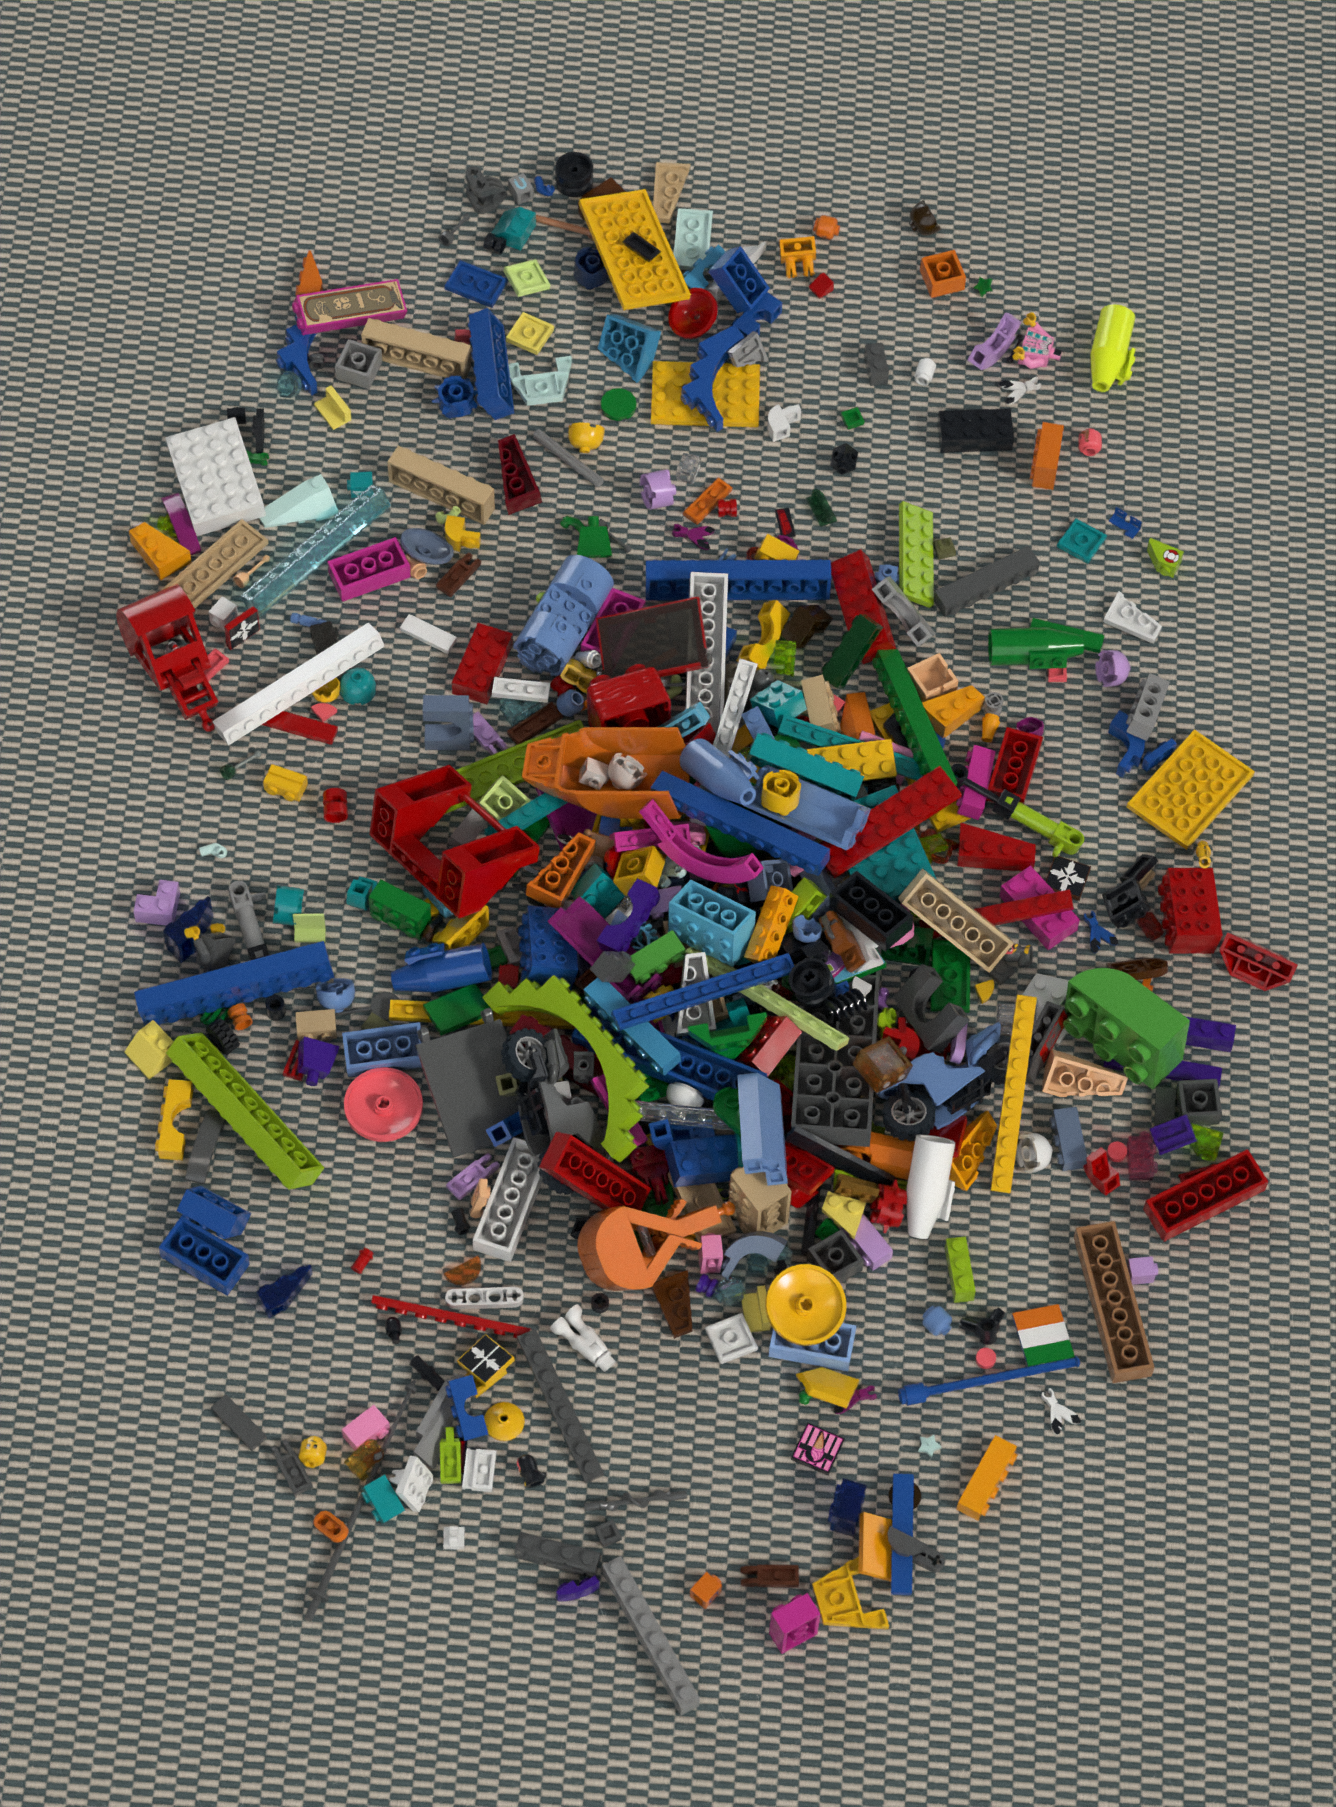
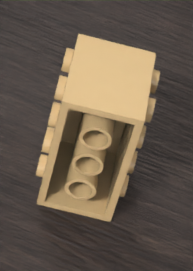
M738 1167L731 1173L728 1201L735 1204L736 1211L730 1216L738 1220L739 1227L744 1234L755 1231L774 1233L788 1224L791 1190L787 1184L768 1186L765 1172L745 1174L744 1167Z

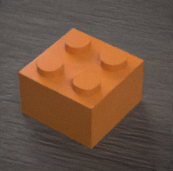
M955 250L921 258L920 273L931 298L965 290L966 276Z

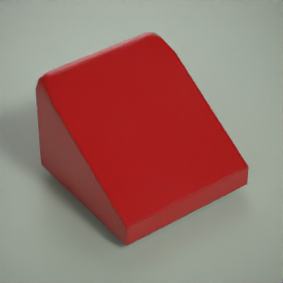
M822 272L809 285V289L821 299L834 290V282Z

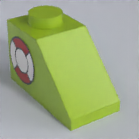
M1149 539L1147 552L1156 571L1164 576L1173 578L1182 562L1184 551L1155 539Z

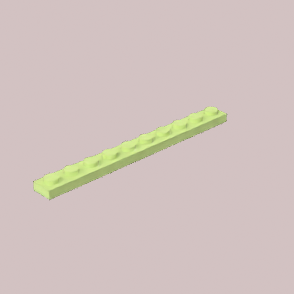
M693 947L686 949V954L701 952ZM706 955L708 974L714 977L737 970ZM762 984L739 991V993L762 1005L768 1011H772L778 1016H787L800 1030L808 1033L814 1039L823 1042L831 1049L837 1051L848 1044L849 1037Z

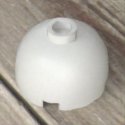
M616 753L610 761L607 771L612 785L618 789L626 790L638 787L647 775L646 772L643 773V765L629 755L625 758L621 756L622 753Z
M1027 1133L1018 1137L1020 1141L1016 1149V1159L1020 1167L1024 1165L1026 1169L1024 1172L1034 1173L1046 1168L1052 1157V1146L1048 1140L1038 1133Z

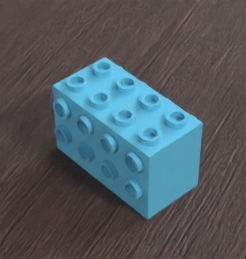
M690 880L669 902L668 932L673 930L680 941L733 967L746 952L755 928L756 912Z

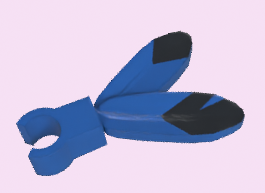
M1091 911V919L1087 918L1084 913L1083 920L1091 929L1090 948L1093 953L1099 951L1101 939L1110 945H1118L1117 938L1108 930L1098 925L1094 911Z

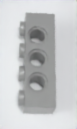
M1149 673L1147 679H1142L1139 685L1141 690H1138L1134 699L1137 702L1133 703L1130 710L1133 714L1130 713L1126 724H1128L1126 732L1143 740H1148L1160 712L1170 683L1169 681Z

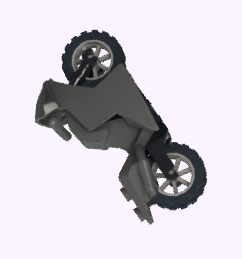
M527 1028L517 1030L507 1037L506 1041L502 1044L501 1056H503V1059L501 1060L506 1066V1071L510 1072L513 1078H518L520 1081L515 1091L518 1095L515 1103L519 1108L526 1144L531 1155H539L538 1167L556 1132L574 1136L610 1160L611 1156L601 1145L605 1140L608 1119L604 1128L601 1129L589 1102H585L577 1096L570 1100L561 1095L554 1086L569 1069L567 1055L564 1052L557 1028L545 1034L544 1038L541 1033H536V1030H527ZM541 1168L538 1171L539 1175L543 1178V1183L547 1184L550 1190H555L558 1194L564 1193V1195L576 1192Z

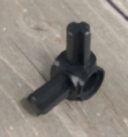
M1001 1308L994 1309L989 1318H984L979 1322L961 1318L959 1328L975 1333V1337L979 1338L982 1344L991 1345L997 1340V1333L1000 1330L999 1324L1005 1316V1312Z

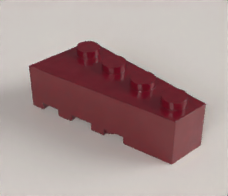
M513 434L498 440L505 504L508 515L542 503L540 491L516 435Z

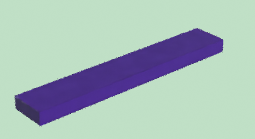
M1112 1059L1110 1062L1104 1060L1103 1067L1123 1071L1124 1067L1116 1060ZM1181 1061L1165 1078L1177 1081L1217 1079L1219 1088L1222 1068Z

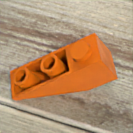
M308 250L307 257L303 258L304 270L300 271V285L296 286V295L323 291L322 279L311 250Z

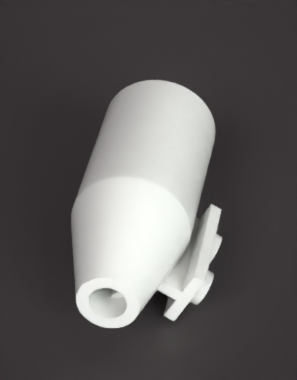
M916 1135L906 1188L909 1236L928 1239L937 1218L945 1221L949 1219L952 1197L955 1191V1182L949 1179L955 1142L950 1139L932 1135Z

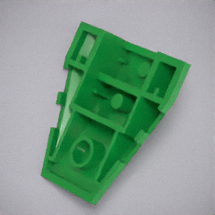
M764 1012L748 1015L745 1026L709 1032L708 1023L688 1026V1035L710 1050L726 1058L734 1059L753 1041L766 1022L767 1014Z

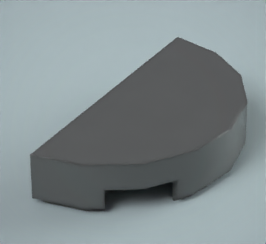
M891 1526L889 1527L887 1534L888 1542L891 1549L898 1555L904 1557L922 1553L927 1547L926 1543Z

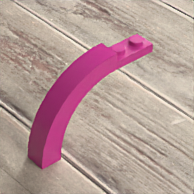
M653 799L648 801L639 811L661 839L657 845L679 866L698 877L719 883H742L755 879L764 868L753 853L739 858H723L698 849L678 832Z

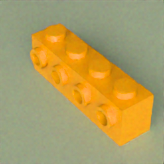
M770 886L744 958L756 964L777 956L799 896L786 888Z

